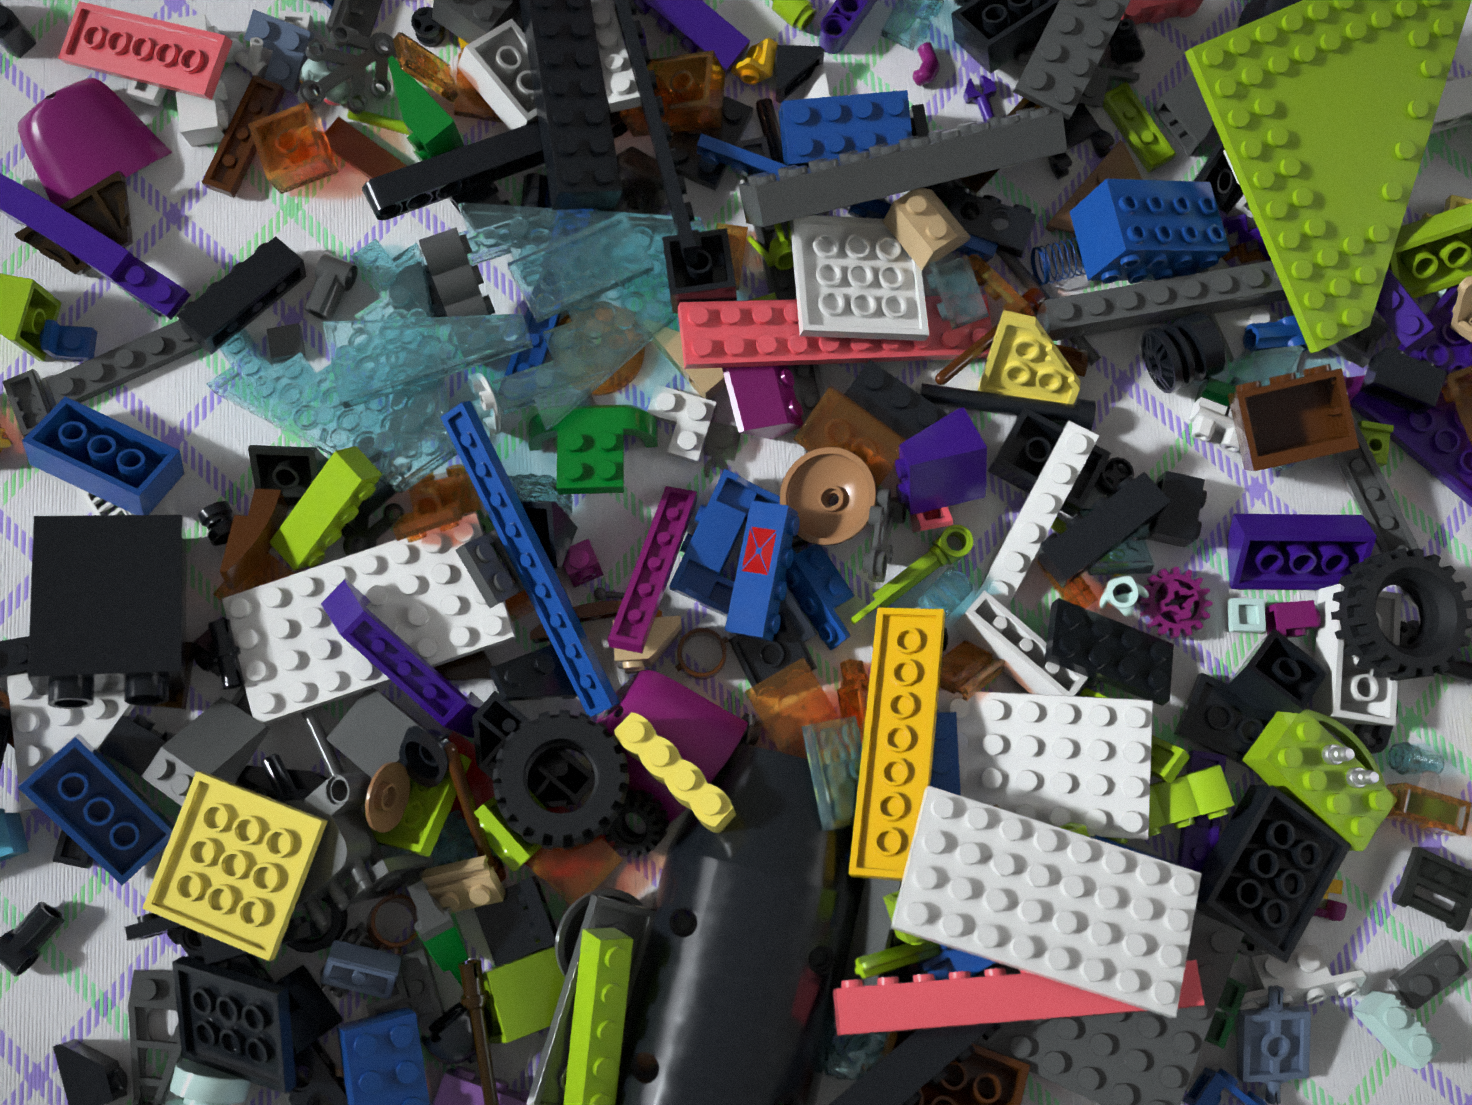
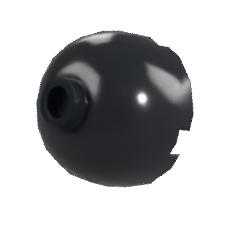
M458 1002L448 1009L445 1015L439 1017L428 1027L432 1033L429 1038L424 1035L420 1038L426 1050L437 1061L444 1064H460L466 1060L472 1064L477 1061L470 1010L463 1006L461 1002ZM485 1005L484 1010L490 1039L493 1025L491 1015Z

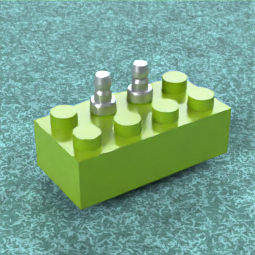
M1304 709L1300 714L1277 711L1242 759L1269 786L1277 788L1350 843L1352 846L1349 851H1363L1398 800L1386 788L1377 763L1361 740L1335 719L1312 710ZM1326 729H1328L1334 735H1336L1346 745V747L1337 739H1335Z

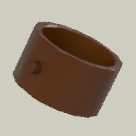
M696 628L688 631L678 644L677 657L679 664L675 668L678 672L683 669L685 674L694 679L707 680L715 677L725 665L728 638L726 636L721 638L717 632L709 628ZM699 635L715 639L722 650V659L719 665L706 673H699L689 669L682 659V650L685 644L691 638Z
M395 890L388 891V896L384 897L371 909L367 916L366 930L369 938L376 946L384 950H394V954H401V948L411 943L418 936L414 927L409 938L405 941L390 942L382 938L377 932L375 925L376 913L381 905L391 902L399 903L411 912L414 921L413 925L418 921L413 899L405 894L395 895Z

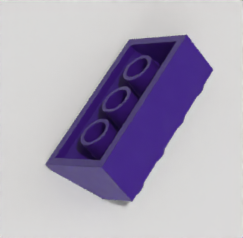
M1233 514L1227 538L1229 585L1231 589L1319 590L1337 585L1342 576L1352 574L1349 569L1352 565L1363 562L1365 558L1371 556L1377 536L1363 515Z

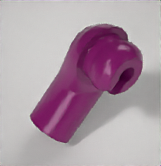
M931 42L923 43L917 49L922 60L920 69L915 70L912 75L917 86H924L925 83L930 84L940 70V64Z

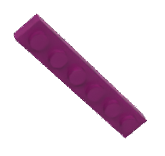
M670 486L665 487L608 636L609 647L643 653L697 503V491Z

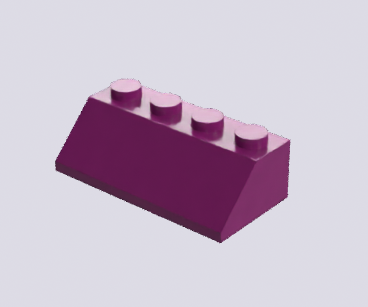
M787 365L722 368L739 433L774 439L804 426L801 418L803 414L802 407L796 399L793 388L795 383L794 377Z

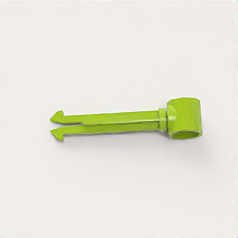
M957 524L947 527L932 542L933 546L928 549L927 553L872 594L875 600L850 619L852 624L858 623L878 606L887 608L939 567H943L946 564L951 565L961 560L973 546V536L969 529ZM947 537H957L962 543V549L959 551L950 549L947 545Z

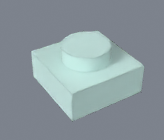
M1231 598L1227 600L1229 632L1262 633L1266 631L1264 599Z

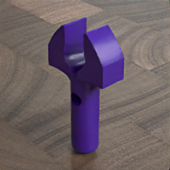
M981 75L979 83L983 93L981 94L975 90L973 81L970 78L963 97L966 104L973 102L978 105L984 122H987V118L995 116L989 99L995 96L997 89L995 83L990 78Z

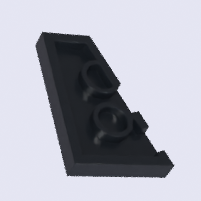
M553 645L498 664L489 670L502 701L542 700L543 698L554 697L574 699L578 697Z

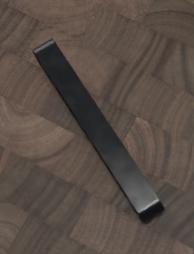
M609 109L613 138H617L625 134L632 124L625 110L611 113ZM535 121L377 176L367 181L363 185L362 191L378 220H388L545 164L539 123Z

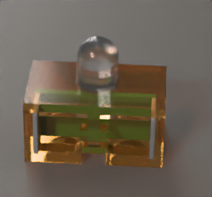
M1431 770L1421 773L1417 786L1408 783L1387 784L1386 786L1398 798L1386 816L1387 819L1407 825L1419 824L1418 828L1443 836L1466 835L1472 803L1439 793L1441 778L1435 771Z

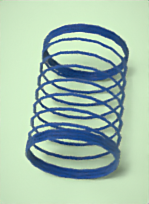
M1075 237L1071 241L1066 239V241L1071 243L1070 249L1075 264V273L1070 268V256L1066 247V241L1065 243L1059 241L1058 244L1054 242L1052 246L1047 244L1046 247H1033L1031 251V266L1033 274L1038 279L1040 285H1046L1048 282L1054 283L1057 274L1060 280H1066L1068 277H1078L1081 274L1086 275V273H1082L1084 265L1078 242L1077 252L1082 264L1081 272L1077 268L1076 252L1072 244L1073 239L1077 241ZM1060 242L1064 244L1065 259L1069 267L1068 275L1064 271L1063 256L1059 247ZM1054 244L1058 247V258L1062 267V276L1057 271V260L1053 250ZM1048 245L1051 247L1052 261L1056 270L1055 278L1051 273L1050 260L1046 251ZM1072 247L1075 255V261L1072 253ZM1036 249L1038 250L1039 263L1042 273L1044 275V282L1041 281L1036 268ZM1040 255H1041V258H1042V261H1043L1044 271H1043V269H1042V265H1041V261H1040Z

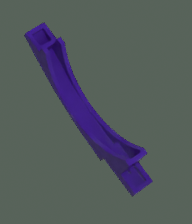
M0 173V212L13 222L25 225L56 243L109 279L157 316L164 315L172 320L191 294L186 289L136 258L124 247L42 196Z

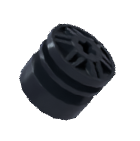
M1193 312L1177 318L1172 324L1164 323L1158 328L1146 330L1142 335L1141 349L1145 366L1153 382L1164 393H1173L1181 387H1188L1193 383V380L1201 382L1209 377L1220 374L1224 370L1225 350L1221 336L1214 323L1202 312Z

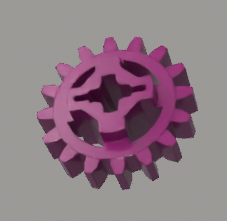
M1175 566L1170 572L1163 568L1157 572L1158 577L1153 574L1147 578L1150 585H1144L1143 587L1148 591L1149 596L1148 598L1143 597L1137 600V604L1144 605L1146 609L1140 613V617L1149 616L1151 619L1147 624L1148 628L1157 625L1159 627L1157 635L1162 636L1169 631L1171 639L1179 637L1180 632L1184 637L1192 635V629L1197 631L1203 628L1200 620L1209 619L1211 616L1208 612L1204 611V608L1212 606L1213 602L1204 598V595L1208 594L1210 589L1200 588L1199 585L1203 581L1201 577L1195 580L1191 579L1192 570L1190 569L1181 575L1179 567ZM1158 590L1160 596L1157 603H1155V595ZM1170 600H1185L1179 603V605L1165 606ZM1194 603V611L1192 614L1190 609ZM1162 616L1170 619V622L1165 620Z

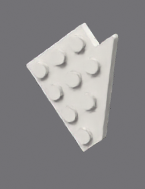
M28 672L7 676L18 784L20 785L78 733L100 753L99 749L122 715L128 716L135 705L124 702V692L94 693V704L89 707L78 709L54 708L48 705V695L37 694L27 677ZM19 789L21 811L40 809Z

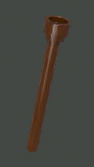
M1030 288L1020 297L1018 307L1012 312L1037 316L1036 313L1047 298L1039 289ZM998 324L941 370L935 377L936 383L938 385H945L992 345Z
M451 742L446 743L443 748L449 760L448 768L478 857L487 856L489 867H493L502 883L506 878V872L502 861L492 855L485 831L480 825L479 818L474 814L477 806L457 746Z

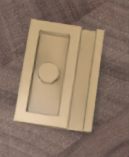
M486 855L423 870L421 876L423 882H426L428 885L427 890L429 894L436 898L442 907L450 906L453 912L503 902L506 894L493 867H489Z

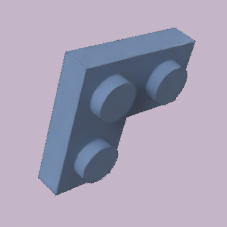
M253 9L244 40L250 42L252 37H258L263 40L264 48L272 50L264 79L280 84L284 89L297 93L300 84V71L308 58L305 50L308 43L314 39L315 33Z

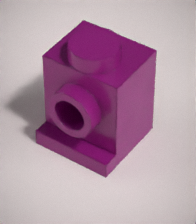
M589 539L570 546L563 565L574 588L604 575Z
M1314 600L1275 603L1265 607L1266 632L1268 635L1275 629L1283 636H1286V638L1306 636V630L1319 628L1321 617L1318 609L1315 608Z

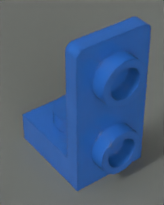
M1207 1067L1203 1069L1182 1100L1187 1105H1218L1222 1097L1220 1093L1224 1089L1243 1105H1267L1263 1099L1250 1090L1246 1094L1236 1087L1239 1081L1222 1068L1216 1072Z

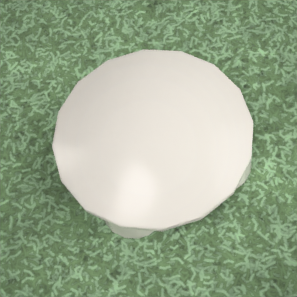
M481 372L468 375L469 386L473 394H476L477 399L472 401V404L479 419L483 418V426L488 437L499 434L501 428V407L495 390Z

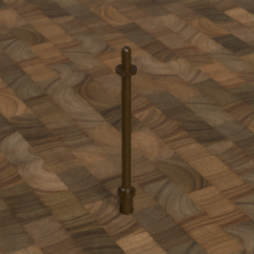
M467 960V964L465 962L458 964L464 993L460 997L461 1004L470 1010L484 1105H499L484 1006L490 999V994L488 990H485L482 960Z

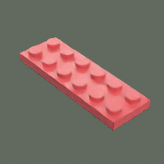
M79 1L58 59L69 65L212 100L233 41L226 35Z

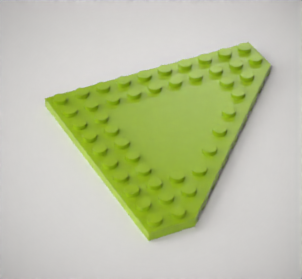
M1302 0L1184 52L1310 353L1329 347L1369 327L1471 0Z

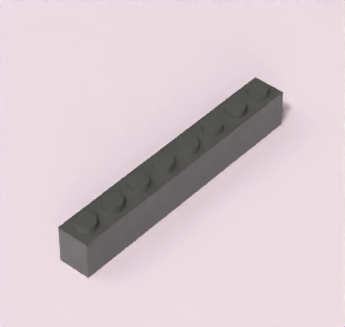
M1265 261L1047 299L1043 301L1036 314L1038 321L1052 341L1172 321L1193 312H1202L1206 315L1281 302L1288 299L1272 261Z

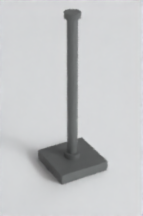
M315 709L301 712L330 776L344 774V770L331 743L326 740L328 736ZM360 807L356 813L371 842L369 860L372 867L367 871L373 887L364 892L354 880L344 887L347 899L350 904L388 896V891L400 888L406 883L408 878L419 874L434 863L431 855L426 857L414 853L385 859Z

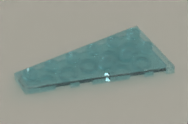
M523 314L323 322L340 404L344 409L533 348Z

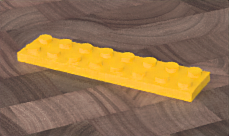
M877 608L849 875L851 877L902 881L925 788L931 786L946 617L944 609Z

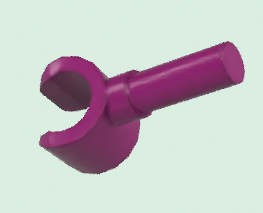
M1327 899L1325 909L1317 907L1313 916L1323 917L1331 921H1341L1345 918L1347 905Z

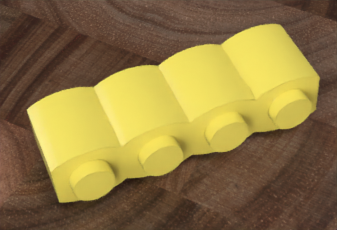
M631 712L614 730L616 738L626 752L634 759L642 762L655 780L667 785L675 799L683 806L692 809L700 823L708 830L720 833L736 816L735 809L728 796L718 787L708 784L700 769L691 762L683 760L677 748L667 739L658 736L653 726L643 716Z

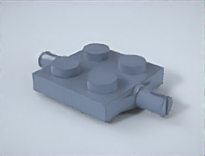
M1276 985L1268 987L1267 1007L1238 1011L1237 1077L1242 1083H1265V1101L1275 1105V1102L1277 1104L1281 1103L1280 1092L1282 1083L1292 1079L1309 1078L1311 1011L1305 1006L1284 1007V988Z

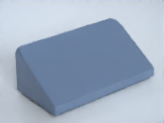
M334 940L320 983L390 999L402 958L399 955Z

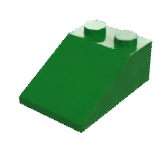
M393 56L389 57L387 60L402 117L410 134L407 140L415 149L414 154L416 157L423 161L449 152L457 146H460V148L464 147L455 121Z

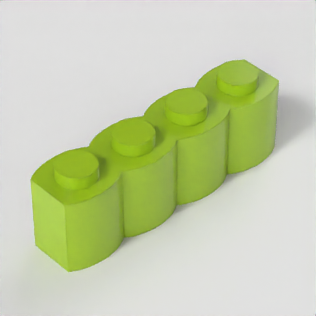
M1221 765L1177 776L1171 784L1165 781L1150 784L1148 837L1162 833L1160 827L1173 823L1175 829L1195 824L1193 817L1207 814L1209 819L1229 814L1227 808L1234 806V802ZM1106 837L1123 844L1128 843L1127 838Z

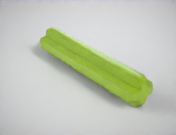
M932 941L919 945L906 943L856 959V968L854 970L857 975L867 979L931 959L940 954V944Z

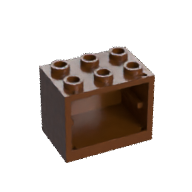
M1327 364L1303 370L1304 376L1296 378L1295 372L1270 377L1269 385L1262 386L1261 380L1235 386L1236 392L1228 394L1244 470L1259 471L1359 448L1342 368L1331 370V365Z

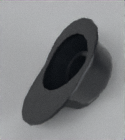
M410 726L407 729L400 745L399 757L401 764L406 768L407 774L413 781L427 788L436 787L442 782L446 772L449 770V760L443 748L446 743L451 742L449 734L441 733L434 729L426 730L419 726Z

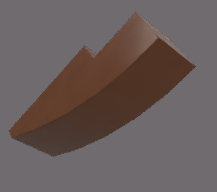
M255 489L248 516L234 515L220 568V573L228 589H236L259 566L272 548L269 542L285 521L289 509L281 490Z

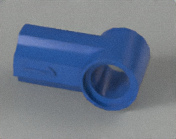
M1294 315L1280 319L1277 322L1253 323L1245 328L1243 344L1245 349L1250 350L1251 353L1282 351V355L1290 356L1308 350Z

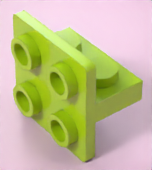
M530 791V794L532 798L535 800V802L539 806L547 810L543 806V804L535 797V795ZM495 796L482 804L474 812L485 831L489 846L511 871H517L542 847L536 843L532 845L523 840L520 834L515 833L508 826L507 821L502 817Z

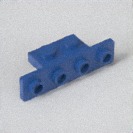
M814 544L797 554L791 546L793 562L786 571L785 582L787 587L817 630L820 638L830 650H833L850 637L849 631L834 609L848 602L855 595L821 545Z

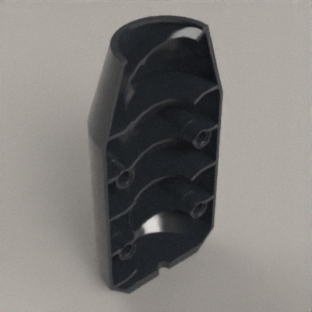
M738 744L727 762L709 783L721 789L728 796L735 809L736 816L720 833H715L704 827L691 809L668 846L652 909L657 911L624 1020L615 1105H779L774 1100L783 1092H792L790 1102L785 1105H816L836 1021L833 990L842 988L841 981L844 980L851 938L864 887L863 878L851 877L849 875L856 810L854 776L844 770L805 758L755 746ZM680 910H688L694 917L693 925L686 930L678 928L674 922V916ZM817 946L823 947L826 952L824 962L820 965L810 964L808 961L810 952ZM641 1052L650 1053L655 1057L657 1063L651 1068H644L638 1062V1054Z

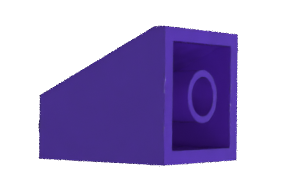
M964 407L953 411L899 445V459L895 460V468L900 484H896V494L899 503H905L910 515L986 497L987 446Z

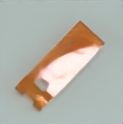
M974 254L966 258L964 268L971 275L974 283L978 286H985L983 290L994 302L1000 299L1004 303L1002 306L1003 310L1037 318L1029 303L979 255Z

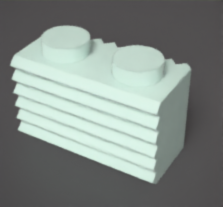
M1372 990L1352 1011L1402 1065L1420 1070L1441 1050V1043H1437L1436 1038L1431 1037V1033L1426 1031V1027L1421 1026V1022L1416 1021V1016H1412L1411 1011L1406 1010V1006L1401 1005L1400 1000L1395 999L1394 994Z

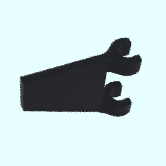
M1077 104L1070 119L1063 118L1067 150L1087 139H1091L1093 149L1099 158L1108 155L1111 151L1109 146L1113 145L1115 140L1109 132L1100 128L1085 105ZM1063 152L1048 156L1052 172L1058 180L1069 175L1070 171L1067 168L1072 166L1073 162L1068 154Z

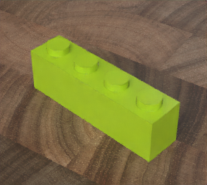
M357 446L335 451L269 543L294 571L308 566L313 568L319 565L326 557L324 552L342 536L341 530L345 524L358 515L359 510L357 508L375 492V484L383 474Z

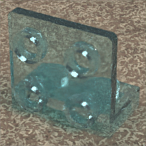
M898 0L882 28L881 36L913 51L918 41H925L931 28L929 23L932 17H938L945 0Z

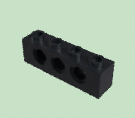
M939 183L922 187L932 189L940 200H945L949 203L947 209L968 234L998 244L997 251L1019 258L1023 257L1036 219V214L1031 213V209L1019 204H1015L1013 207L1001 204L1002 201L999 198L991 195H984L983 198L973 195L971 190L963 186L955 185L951 188ZM967 209H974L979 214L974 220H965L961 215ZM1002 218L1009 225L1003 230H996L992 227L991 223L995 219Z

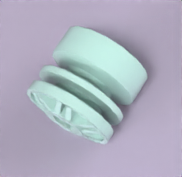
M181 1061L176 1063L170 1091L183 1098L169 1100L165 1105H228L242 1103L247 1098L251 1082L193 1061Z

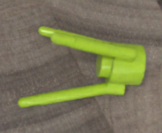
M787 221L789 239L785 237L781 224H774L777 237L771 241L769 252L752 236L747 237V241L765 259L769 267L775 265L777 269L787 270L794 266L791 229L789 228L790 221Z

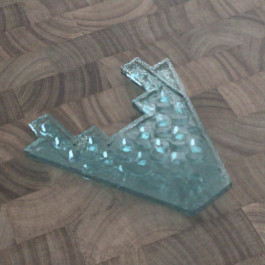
M475 203L458 204L467 229L460 232L459 235L466 234L473 253L467 254L471 266L511 254L521 281L552 271L572 321L543 331V337L553 361L492 381L504 415L535 404L545 431L552 429L678 317V313L673 314L662 241V237L677 235L672 215L573 209L552 210V208ZM694 217L695 221L690 222L692 230L706 231L701 218Z
M375 239L350 256L380 296L374 303L354 315L370 336L368 339L316 373L301 352L274 369L254 339L244 328L219 348L232 367L208 382L207 386L222 398L331 456L337 450L357 446L383 474L378 481L403 493L456 456L457 452L440 418L449 411L423 252L419 245L415 243L391 259L381 244Z

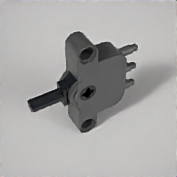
M272 754L264 758L261 764L279 802L328 821L296 905L303 903L311 921L314 922L316 928L321 929L327 925V921L324 917L325 913L318 902L319 899L330 894L339 910L347 909L350 903L342 883L351 875H353L356 883L360 885L362 891L366 892L373 887L370 875L364 865L370 857L371 842L356 813L366 802L367 791L372 779L365 772L336 774L329 777L309 794L307 788L296 789L280 756Z

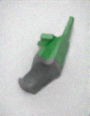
M416 874L406 880L407 889L415 903L418 918L413 927L443 972L450 970L462 987L458 964L467 961L469 958L456 916L450 906L442 907L439 901L429 894L419 874Z

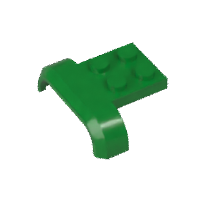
M634 405L550 407L531 418L529 422L528 447L529 451L542 450V443L545 440L557 437L556 489L558 495L624 493V435L640 438L643 440L645 447H658L657 420L646 410Z

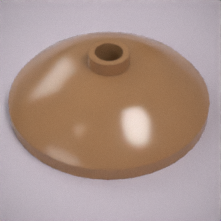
M824 447L804 454L789 468L781 485L780 504L788 505L798 512L800 527L797 535L816 545H837L854 538L869 523L870 507L876 506L877 486L871 470L857 455L842 448ZM838 495V503L831 506L829 503L830 498Z

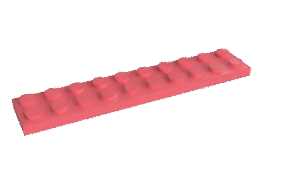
M987 294L925 296L929 336L925 341L800 336L797 299L680 302L677 308L684 369L868 363L869 360L872 362L956 359L992 329ZM991 346L976 359L987 358Z

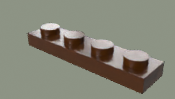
M255 75L252 76L202 180L206 188L233 198L235 197L285 93L282 85Z

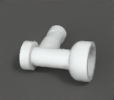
M252 37L250 39L249 53L246 54L243 44L236 38H230L233 42L226 62L229 64L238 62L252 72V76L255 75L264 79L268 65L261 61L263 40L258 37Z

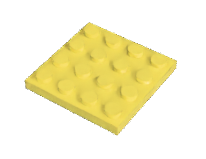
M196 771L142 909L267 961L274 960L328 821L206 772Z

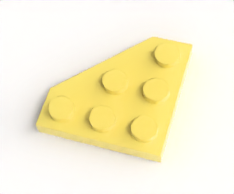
M1003 310L978 383V391L1074 404L1080 391L1081 381L1037 318Z

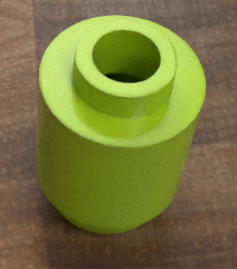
M771 0L773 2L772 10L794 29L805 30L817 14L810 0Z

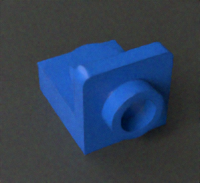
M46 319L44 329L40 332L39 340L41 349L56 360L88 361L94 358L98 332L92 327L62 326L54 320Z

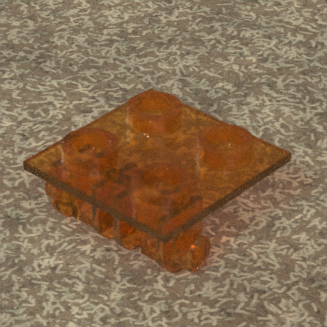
M599 835L593 842L585 846L583 844L575 846L574 849L563 850V848H553V850L541 847L526 862L532 867L533 872L539 878H543L571 906L581 896L595 890L623 859Z

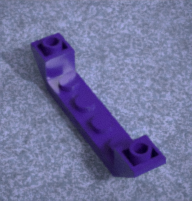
M345 578L321 603L338 633L443 727L473 739L472 716L484 702L472 691L465 696L366 608L371 601Z

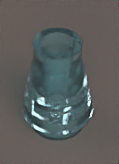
M1409 742L1394 744L1388 753L1390 768L1396 770L1401 775H1438L1444 769V759L1441 755L1433 754Z

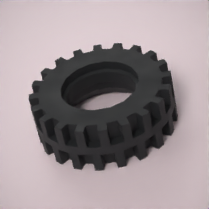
M1406 548L1396 549L1365 558L1363 562L1356 563L1349 568L1352 574L1340 578L1338 583L1345 588L1343 591L1334 593L1332 598L1333 601L1339 603V610L1331 612L1332 620H1339L1341 630L1335 631L1337 639L1345 638L1349 646L1343 650L1347 657L1357 655L1360 658L1356 666L1361 670L1374 669L1372 675L1374 677H1390V681L1429 677L1434 676V673L1445 672L1451 669L1448 663L1458 662L1463 657L1458 648L1469 646L1472 640L1465 635L1466 629L1472 628V619L1467 618L1466 609L1472 608V600L1464 601L1461 591L1467 588L1465 582L1456 583L1451 577L1456 570L1451 565L1440 567L1441 557L1436 554L1423 557L1424 550L1416 548L1406 551ZM1390 585L1399 586L1410 594L1419 610V632L1413 643L1408 646L1401 647L1385 637L1377 622L1375 611L1377 598L1381 591Z

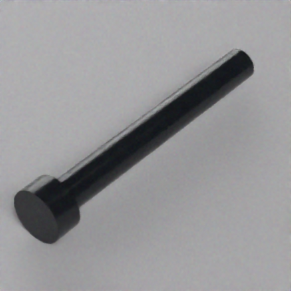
M925 383L921 384L920 395L937 405L964 407L965 409L1018 416L1023 407H1026L1051 421L1067 423L1069 420L1090 431L1092 430L1095 418L1096 402L1092 400L1078 399L1075 405Z

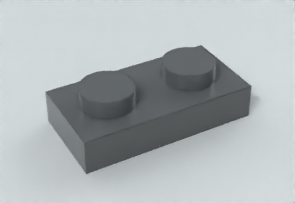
M1440 940L1389 980L1409 1007L1417 1010L1466 973L1469 968L1448 940Z

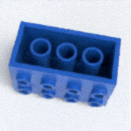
M1105 179L1070 211L1088 281H1102L1105 284L1115 281L1138 283L1141 281H1156L1201 273L1206 268L1218 264L1219 259L1230 252L1210 182Z

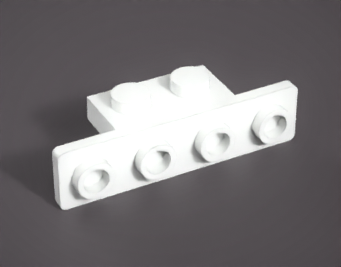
M1317 944L1295 948L1287 963L1278 960L1270 954L1254 956L1250 958L1249 966L1260 990L1246 992L1239 1010L1267 1007L1268 987H1274V985L1284 988V1007H1291L1294 1003L1304 1001L1307 1004H1316L1322 1002L1327 997L1340 995L1342 998L1351 997L1360 992L1367 976L1364 970L1331 976Z

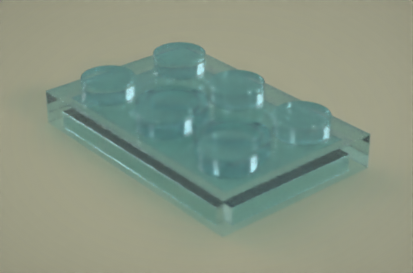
M856 716L801 726L822 830H834L854 824L862 754L860 730Z

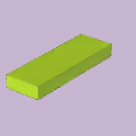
M1127 82L1105 93L1102 107L1148 173L1176 157V152Z

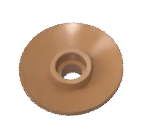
M388 762L378 769L370 782L366 795L365 812L369 826L377 832L385 833L392 830L400 822L408 804L410 779L406 768L401 763Z

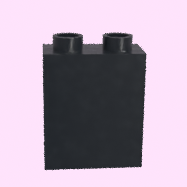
M182 515L34 516L27 677L38 695H48L49 706L61 709L85 708L94 704V693L124 692V702L128 704L157 705L169 701V690L186 689V533Z

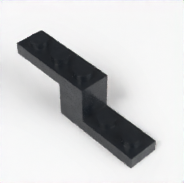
M149 913L138 916V923L125 926L127 941H135L188 927L160 917L157 914ZM306 916L290 919L280 946L319 936L321 931L316 928L313 921H307ZM200 933L205 964H215L250 955L246 951Z

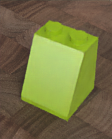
M0 273V334L36 360L45 362L47 353L41 349L40 332L44 329L46 319L57 321L62 303L33 279Z
M555 946L482 971L485 990H488L490 994V999L486 1004L493 1025L492 1034L489 1039L490 1044L508 1043L551 1026L565 981V977L560 971L556 960Z

